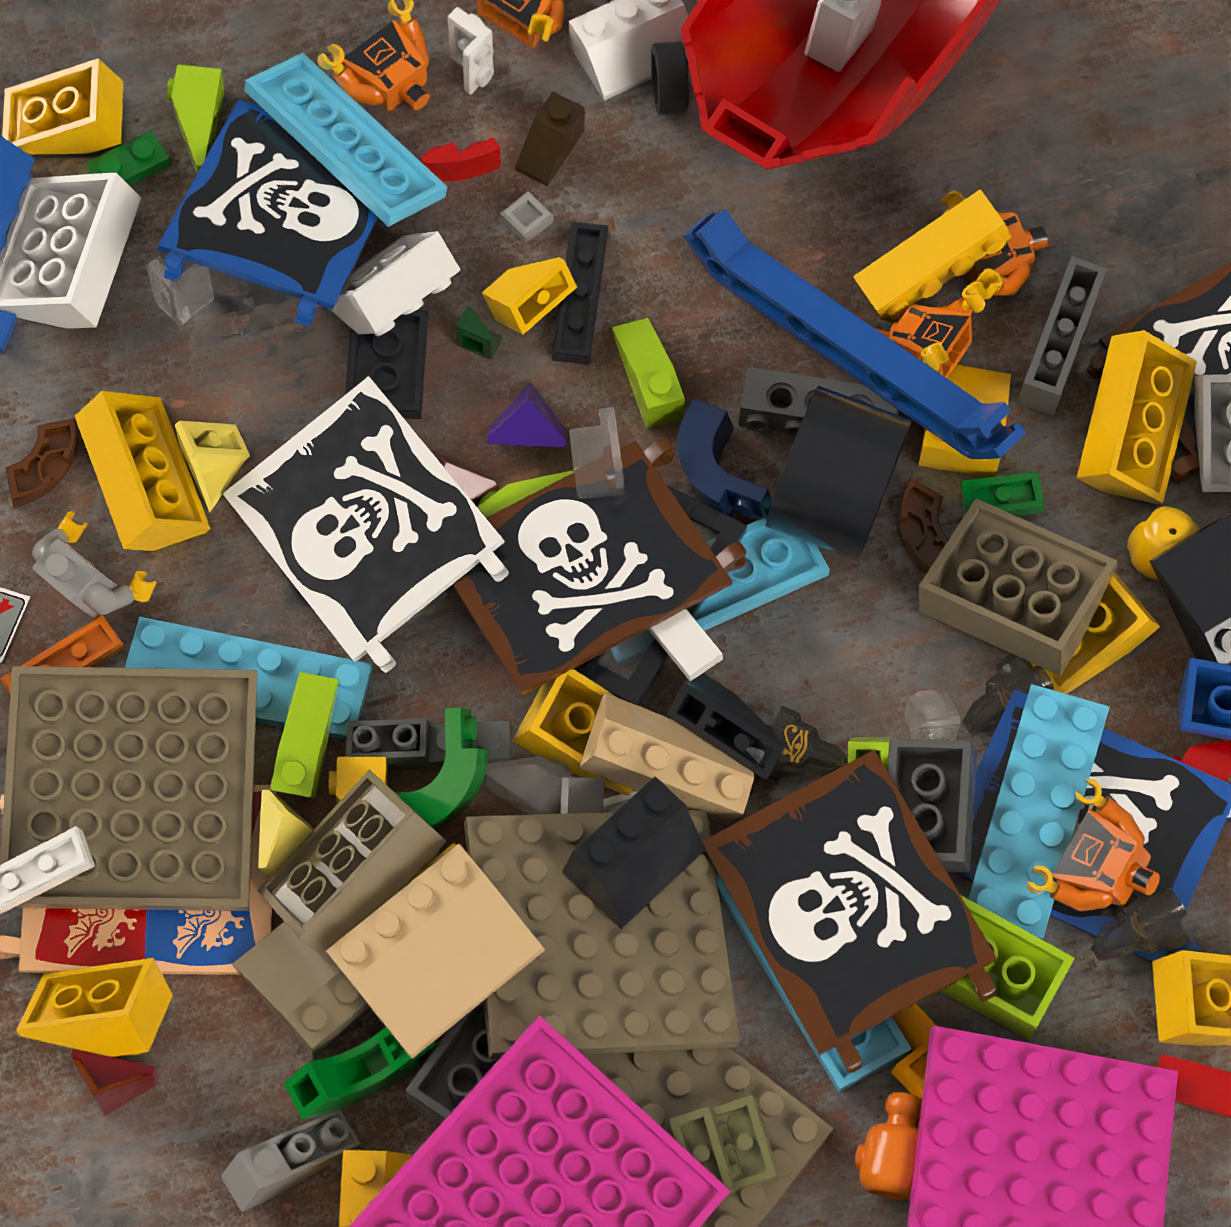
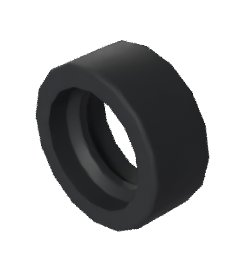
M681 41L654 43L651 47V72L656 111L659 115L686 113L689 106V84L684 45Z

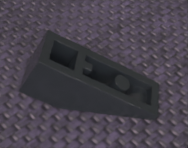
M704 673L692 681L686 680L683 682L666 714L764 780L770 778L787 747L734 692Z

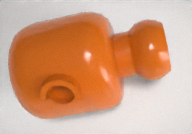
M893 1092L887 1097L885 1102V1109L888 1114L887 1123H879L872 1126L867 1132L864 1145L860 1144L856 1151L855 1165L860 1170L859 1179L865 1191L884 1198L910 1200L919 1131L917 1125L920 1120L922 1106L921 1097L901 1092Z

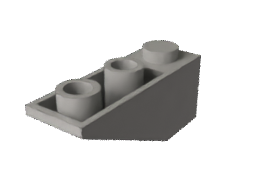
M337 1110L237 1153L221 1175V1178L239 1209L243 1212L277 1197L343 1157V1150H355L361 1143L342 1111Z

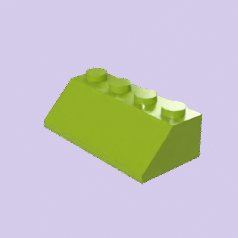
M960 895L997 957V961L984 967L995 985V996L987 1001H981L968 976L940 992L1030 1041L1075 958Z

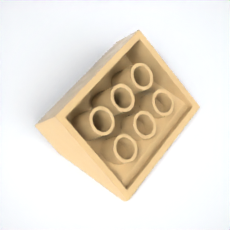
M460 844L456 845L326 950L335 964L412 1059L545 951L543 946Z

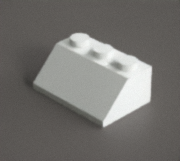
M614 0L569 21V47L605 101L652 79V45L654 43L681 41L684 45L681 27L688 18V14L682 0ZM684 45V50H685V55H686V62H688L687 53H686V48H685V45Z
M438 231L402 235L351 273L334 309L330 310L358 334L374 333L376 336H379L391 330L395 326L393 320L401 314L407 315L419 309L424 304L422 299L430 293L436 294L447 288L452 283L450 278L458 273L460 268Z

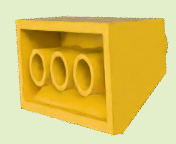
M1145 330L1111 336L1077 479L1103 493L1163 504L1197 361Z
M101 391L75 415L82 439L123 549L155 551L202 535L211 529L161 397Z

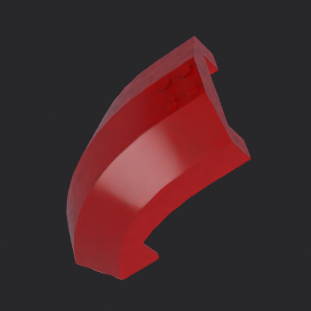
M699 0L681 27V33L686 48L702 131L765 170L873 145L900 126L935 90L970 46L1001 0H882L873 31L840 72L804 54L819 0Z

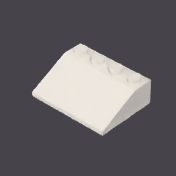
M117 173L31 178L21 194L18 203L19 211L11 222L6 236V245L0 252V310L16 314V317L62 328L97 327L141 197Z

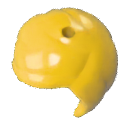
M1170 506L1159 507L1151 513L1146 521L1139 523L1129 536L1127 549L1131 557V564L1145 577L1159 581L1149 560L1199 531L1200 527L1189 515L1178 508ZM1169 530L1174 531L1175 535H1171Z

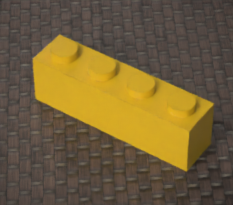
M980 189L853 277L879 316L889 320H896L905 314L909 306H912L922 298H929L938 293L942 285L954 276L966 274L972 269L976 261L987 254L991 255L1001 250L1006 241L1011 238V235L1004 221Z

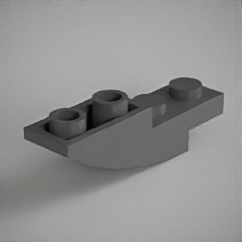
M427 718L348 721L346 757H386L387 767L391 769L441 771L446 753L445 723L430 724ZM510 720L477 722L478 734L476 741H472V748L488 750L487 765L511 764L513 726Z

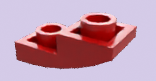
M491 137L483 142H474L464 151L459 152L452 141L444 146L432 147L420 157V162L442 182L459 181L477 177L500 168V147L494 137Z
M1160 1054L1157 1067L1178 1071L1175 1103L1192 1106L1200 1112L1231 1118L1230 1072Z

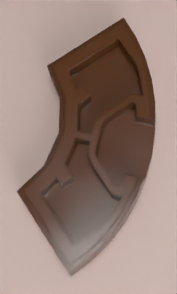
M75 418L38 425L37 441L32 451L20 462L5 467L14 508L41 498L57 486L65 477L73 464L79 444V427Z
M910 477L902 493L899 505L898 528L908 555L917 567L927 574L949 540L939 523V509L944 496Z

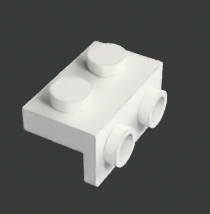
M456 7L448 16L449 56L463 66L464 91L471 95L479 86L484 87L494 73L492 30L487 28L476 15L467 14Z

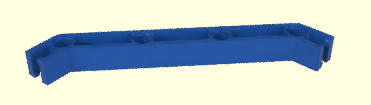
M726 209L720 210L716 214L714 212L707 213L683 235L709 274L719 284L967 458H1002L1026 434L1020 423H1013L1009 427L1001 424L1000 421L1011 411L1005 402L981 403L749 242Z

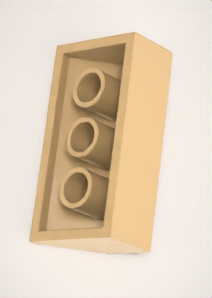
M607 693L602 695L579 767L637 791L642 789L656 776L686 805L687 810H703L707 812L708 819L726 826L744 814L754 781V772L675 720Z

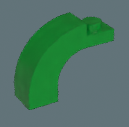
M445 708L446 753L441 771L429 785L413 792L396 793L434 830L457 818L474 800L484 780L488 762V750L472 748V741L477 739L478 726L476 718L472 716L471 709Z
M385 1027L366 1042L347 1052L330 1058L309 1061L283 1084L302 1120L322 1116L363 1100L405 1076L420 1065L418 1059L433 1048L436 1042L433 1041L412 1059L389 1029Z

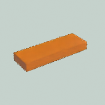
M101 615L21 666L99 667L123 652L125 646L105 617ZM12 672L1 678V682L9 694L11 691Z

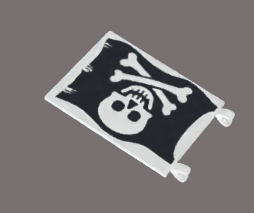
M369 376L223 493L352 660L356 663L368 653L384 673L393 669L396 666V661L380 642L479 562H481L496 582H500L509 574V571L493 553L495 549L505 542Z

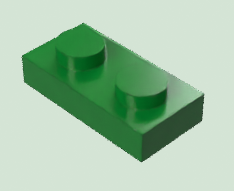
M152 130L85 163L89 174L117 173L129 186L171 165L169 156Z
M1038 472L965 480L960 483L959 488L965 514L975 499L1015 516L1043 513L1045 508Z

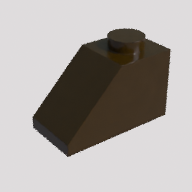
M552 91L532 122L515 170L548 187L585 130V107Z

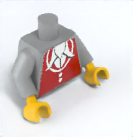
M73 511L68 512L58 528L45 535L33 547L32 556L36 563L32 569L70 602L94 619L133 603L134 600L139 602L149 601L157 583L156 581H144L147 573L137 571L129 587L127 585L120 587L73 546L68 544V542L76 543L88 525L87 522L83 525L74 523L72 519L76 513Z

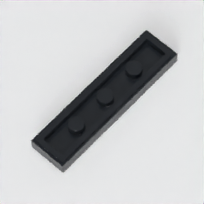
M571 221L565 262L577 288L559 303L552 361L590 365L607 245L608 225Z

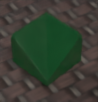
M467 306L456 326L457 345L482 357L492 359L502 340V336L488 330L470 306Z

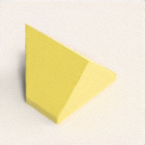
M178 421L175 424L181 452L210 513L240 468L250 457V454L236 424Z
M262 790L258 869L270 877L314 830L287 802L271 790Z

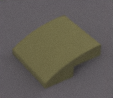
M750 1095L714 1108L707 1106L669 1119L675 1140L731 1191L730 1193L780 1178L755 1096Z

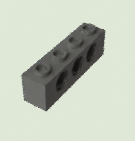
M1071 256L1024 380L1017 404L1054 416L1108 268Z
M747 367L738 425L747 426L754 431H766L768 429L782 431L789 436L796 437L818 386L897 414L898 409L863 384ZM784 402L789 407L781 409L775 407L772 403Z

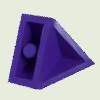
M530 382L491 424L488 431L487 444L565 447L567 430Z

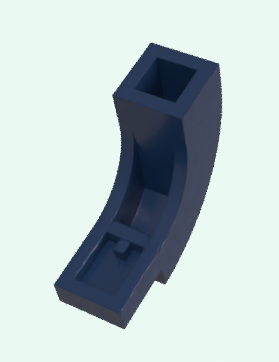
M693 399L682 419L677 445L680 463L692 491L700 502L727 516L732 508H734L744 516L754 517V515L767 519L772 504V498L768 489L732 476L720 467L722 451L734 431L728 412Z

